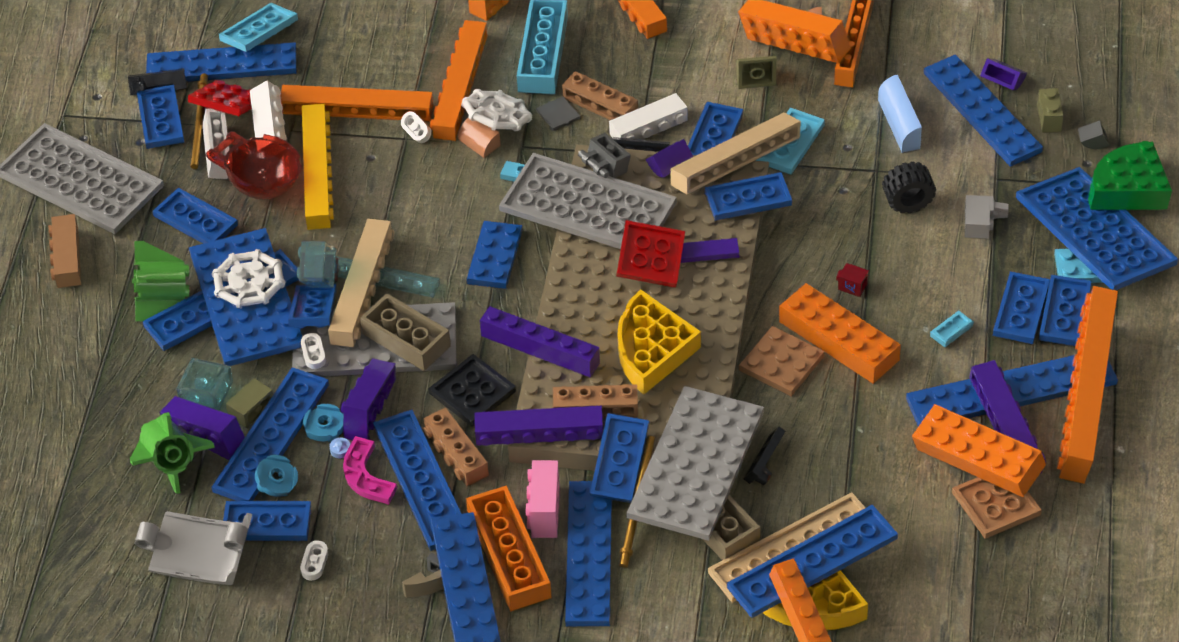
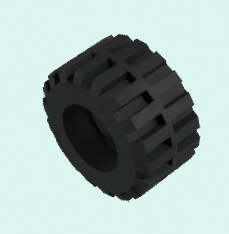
M905 162L902 165H897L894 169L888 171V174L884 176V181H882L889 206L896 212L912 213L913 211H920L921 208L927 207V204L933 201L932 198L936 195V187L929 169L920 162Z

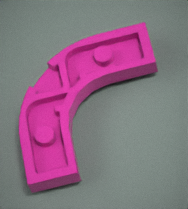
M355 436L344 457L343 469L345 479L351 489L360 496L389 505L397 490V484L378 479L367 472L365 468L366 463L375 448V442Z

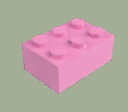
M532 460V469H528L527 529H531L532 538H557L560 493L558 461Z

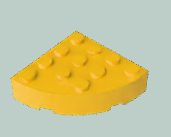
M640 289L625 306L626 309L619 320L617 335L619 359L623 371L632 385H637V389L644 395L701 348V331Z
M841 570L808 588L826 630L849 627L867 620L868 603ZM782 602L763 612V614L771 619L792 626Z

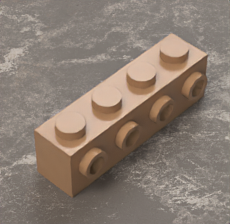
M576 71L562 84L563 96L566 100L609 120L638 109V100L634 97L619 92Z
M75 214L51 217L52 225L48 226L49 235L52 237L49 240L50 251H53V254H50L51 266H54L53 269H50L52 281L56 280L57 288L81 285L79 231Z
M637 385L553 387V408L602 405V419L607 418V413L633 418L638 417Z
M446 407L424 418L425 427L423 431L428 439H432L436 451L444 455L446 464L449 467H453L459 481L462 480L466 486H469L489 476L488 462Z

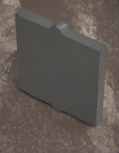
M564 96L548 101L547 104L536 108V111L553 131L563 126H568L570 123L580 119V115Z

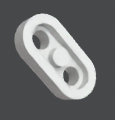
M407 112L401 119L403 129L418 143L428 141L431 136V128L416 113Z
M315 333L304 335L301 339V347L306 366L311 369L323 367L326 363V358L320 336Z
M313 541L306 547L300 566L301 574L306 580H316L323 574L328 558V548L324 542Z

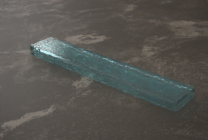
M336 256L339 258L338 277L347 278L353 260ZM384 267L380 270V280L375 285L434 298L440 285V278Z

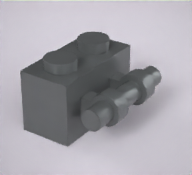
M603 133L590 139L588 152L580 150L578 156L582 158V162L585 165H590L597 175H601L603 178L608 176L616 178L627 173L631 154L610 136Z

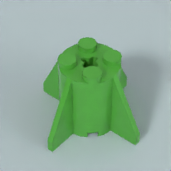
M134 241V265H138V270H134V279H132L134 292L138 293V297H134L135 321H144L183 301L185 297H189V285L186 284L185 278L189 277V265L184 264L183 260L144 241Z
M167 412L142 426L140 439L130 457V463L134 466L152 462L160 471L168 475L174 492L179 494L178 473L184 471L189 462H192L194 452L215 447L214 443L210 440L183 433L171 420V415Z

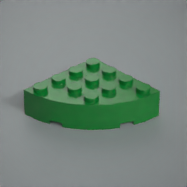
M1142 141L1124 145L1106 154L1098 162L1090 185L1088 197L1090 210L1168 209L1172 189L1154 143Z

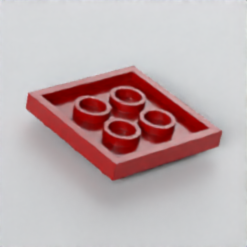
M215 80L189 94L188 102L240 116L252 109L250 90L252 89L246 90L242 89L239 85H228L224 81Z
M626 220L616 277L676 288L685 231Z

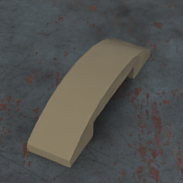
M440 570L427 577L419 572L402 582L406 598L429 595L444 589Z

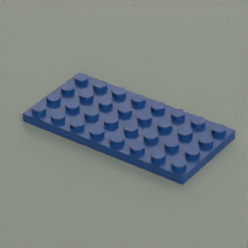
M1081 167L1016 192V199L1111 290H1118L1176 266L1178 263V258L1127 210H1090L1088 197L1092 178Z
M266 228L189 247L190 256L225 367L302 348L300 328L289 327L288 319L292 304L285 286L280 288L269 299V303L265 305L261 303L242 306L241 309L236 308V305L222 298H217L214 294L215 284L212 272L229 257V254H240L260 249L262 253L276 259ZM252 260L240 261L239 263L252 262ZM262 262L263 266H268V264ZM274 273L270 274V275H269V278H270V279H274V278H275V274H274ZM222 281L223 287L229 285L228 281ZM265 287L263 292H266L270 287ZM234 292L235 294L231 293L236 297L239 296L236 292Z

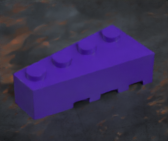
M372 358L369 365L365 366L361 378L358 377L356 386L350 390L348 399L343 401L341 406L344 438L353 441L355 436L370 439L369 430H374L373 422H376L377 414H381L384 399L387 400L395 383L396 363Z
M174 396L159 412L160 415L169 412L171 420L183 433L212 441L215 448L208 450L227 460L231 459L245 438L236 416Z

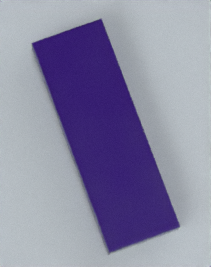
M737 238L684 243L680 263L739 258Z

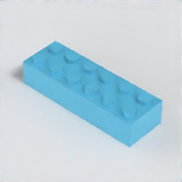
M530 0L517 71L518 92L556 93L568 20L567 0Z

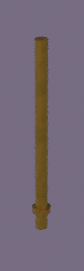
M201 74L197 86L198 89L209 84L207 74ZM197 105L191 158L192 169H197L199 165L205 107Z
M647 436L635 493L651 460L655 441L653 436ZM629 519L624 546L620 549L621 560L619 566L623 568L628 567L629 559L633 555L632 545L637 526L636 520Z

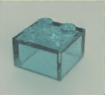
M301 241V246L298 249L300 266L297 268V278L299 281L310 288H334L336 248L325 241Z
M191 358L176 388L178 397L219 411L233 383L231 368L228 365Z

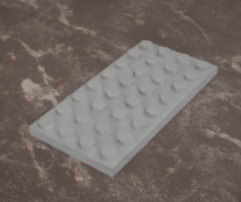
M45 123L0 164V178L113 234H116L164 186L163 180Z
M532 153L501 201L499 211L621 249L626 220L662 227L676 205L677 197L608 176L603 178L594 171Z
M455 302L408 305L449 330L451 347L425 371L454 369L457 366ZM333 309L331 321L336 309ZM330 325L322 328L315 326L300 328L302 337L309 333H315L321 338L326 363L319 369H311L306 366L302 348L293 350L292 367L320 377L363 374L365 366L369 365L372 358L396 363V372L423 371L363 335L362 328L360 339L356 340L354 347L330 345L328 332Z
M684 386L629 506L627 518L709 541L763 416L764 407Z

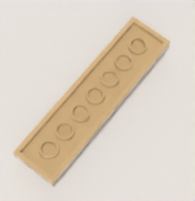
M851 492L709 567L708 574L733 603L737 600L727 589V582L865 509V507Z

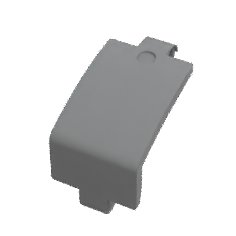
M167 511L165 512L160 531L159 527L153 523L141 522L134 544L140 548L154 551L148 569L150 572L200 582L232 585L252 514L247 513L244 516L243 522L240 523Z

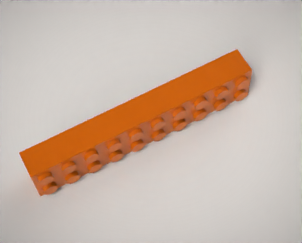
M1093 286L1091 293L1086 294L1085 303L1081 308L1080 317H1082V321L1079 323L1077 332L1080 333V336L1076 341L1075 350H1077V354L1074 356L1072 365L1075 368L1070 378L1072 388L1069 389L1067 400L1070 401L1065 411L1067 421L1063 426L1062 434H1064V439L1061 441L1059 450L1062 454L1057 463V469L1060 470L1059 478L1084 484L1094 460L1118 294L1116 290Z

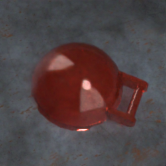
M231 131L218 146L206 152V157L210 161L226 170L230 182L238 191L258 200L273 199L288 192L297 182L302 169L299 161L300 155L297 150L287 141L268 134H263V137H252L247 140ZM231 144L234 145L227 152L226 156L221 154V152H223L228 146H230Z

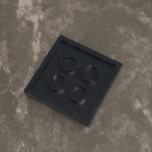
M472 354L429 387L428 390L431 396L472 427L475 424V412H491L516 392V386L476 355Z

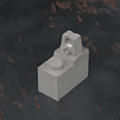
M966 195L965 238L989 239V230L993 231L994 219L1008 218V204L994 202V196Z

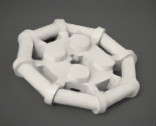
M475 89L469 97H465L462 100V107L468 112L471 121L480 122L491 127V130L494 131L496 129L519 131L525 123H529L532 120V114L525 107V102L522 99H516L503 93L502 90L482 91Z
M260 249L240 254L231 253L212 272L215 284L214 294L217 298H222L240 309L242 306L263 303L265 305L269 303V299L280 288L285 286L286 281L283 279L282 273L283 263L280 259H274L262 253ZM252 260V262L239 263L240 261ZM262 262L268 264V266H263ZM272 273H274V274H275V278H274V279H270V278H269V275L272 274ZM222 281H228L229 285L223 287ZM265 287H270L266 292H263ZM234 292H236L239 296L236 297L231 293L235 294Z

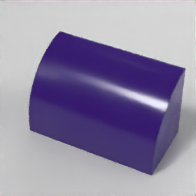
M987 58L980 76L1009 89L1017 90L1026 78L1027 72L996 59Z
M682 139L645 160L657 176L665 177L671 173L672 167L693 158V155L686 141Z

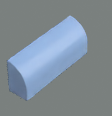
M894 75L885 80L880 86L878 101L901 152L918 150L921 146L922 127L898 75Z

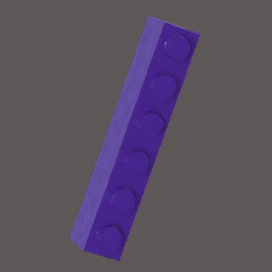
M489 306L480 319L482 337L591 378L600 364L598 346Z
M995 360L972 366L969 378L994 430L1038 449L1037 439L1029 431L1028 421L1025 417L1023 418L1020 405L1012 396L1011 386L1006 384L1002 368L997 366Z
M602 405L475 412L476 446L602 439L603 436Z

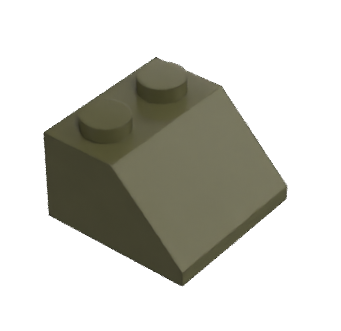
M776 56L736 59L738 89L776 86Z

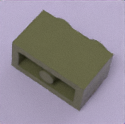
M1058 88L1039 89L1037 108L1042 133L1061 132L1063 112Z
M255 378L252 379L235 396L228 400L226 403L227 413L236 416L238 423L247 428L260 416L272 398V389Z

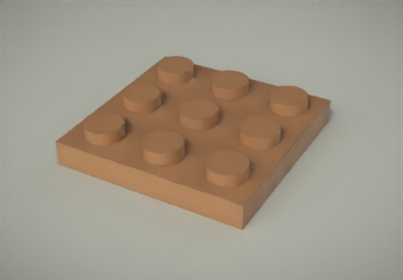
M772 326L740 363L739 371L792 396L824 358V351Z
M979 477L952 488V494L985 539L1036 518L1042 512L1029 492L1024 497H1021Z

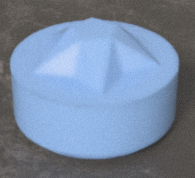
M346 438L332 440L329 446L331 455L339 459L344 458L350 442Z

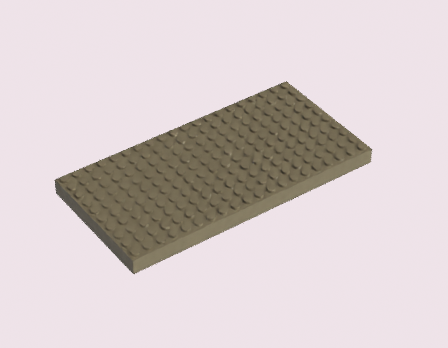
M576 144L572 165L593 171V168L590 165H585L582 162V158L578 156L580 150L588 152L589 145ZM625 149L631 154L627 173L616 177L617 179L677 197V203L662 227L685 231L684 243L737 238L739 258L680 263L677 286L674 288L616 277L621 249L557 229L536 324L598 346L600 364L590 378L528 355L516 410L553 408V387L632 385L620 364L617 334L619 320L626 309L625 306L640 289L701 331V348L646 394L643 395L637 389V418L649 420L647 436L655 437L652 456L684 386L733 398L763 211L715 221L705 194V187L769 175V162L753 161L689 194H685L671 186V173L665 177H659L651 170L645 159L657 152ZM602 419V420H603V431H604L606 419ZM602 439L508 444L509 462L532 464V460L558 461V467L595 471Z

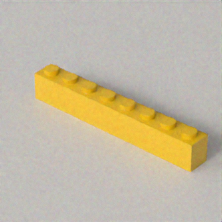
M325 104L302 105L304 193L307 230L331 228V220H334L333 208H330V206L334 205L333 194L329 193L333 191L332 180H329V177H332V166H328V164L332 163L331 152H328V150H331V139L327 138V136H331L330 124L327 125L330 122V113L325 110Z

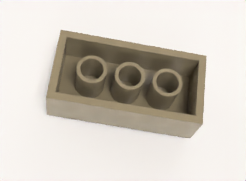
M385 294L360 318L363 335L423 371L451 347L448 329L389 294Z
M728 495L710 540L703 539V541L721 560H724L760 541V526Z

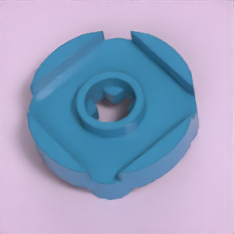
M332 404L317 405L316 409L308 410L303 419L307 437L316 441L329 442L339 438V435L344 431L343 414L340 412V409ZM324 420H327V421H328V424H326V425H321V424H319V423H323Z
M267 456L266 459H263L258 464L255 470L258 490L274 497L287 496L298 481L297 469L293 468L289 463L290 460L284 456ZM274 472H278V476L281 478L277 480L272 475Z

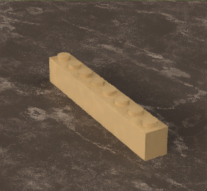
M784 112L671 168V186L685 194H689L800 138L801 121Z
M367 219L328 329L330 345L354 347L356 340L360 339V318L370 309L371 296L374 297L375 284L379 282L380 270L385 266V255L389 254V243L394 239L391 221Z

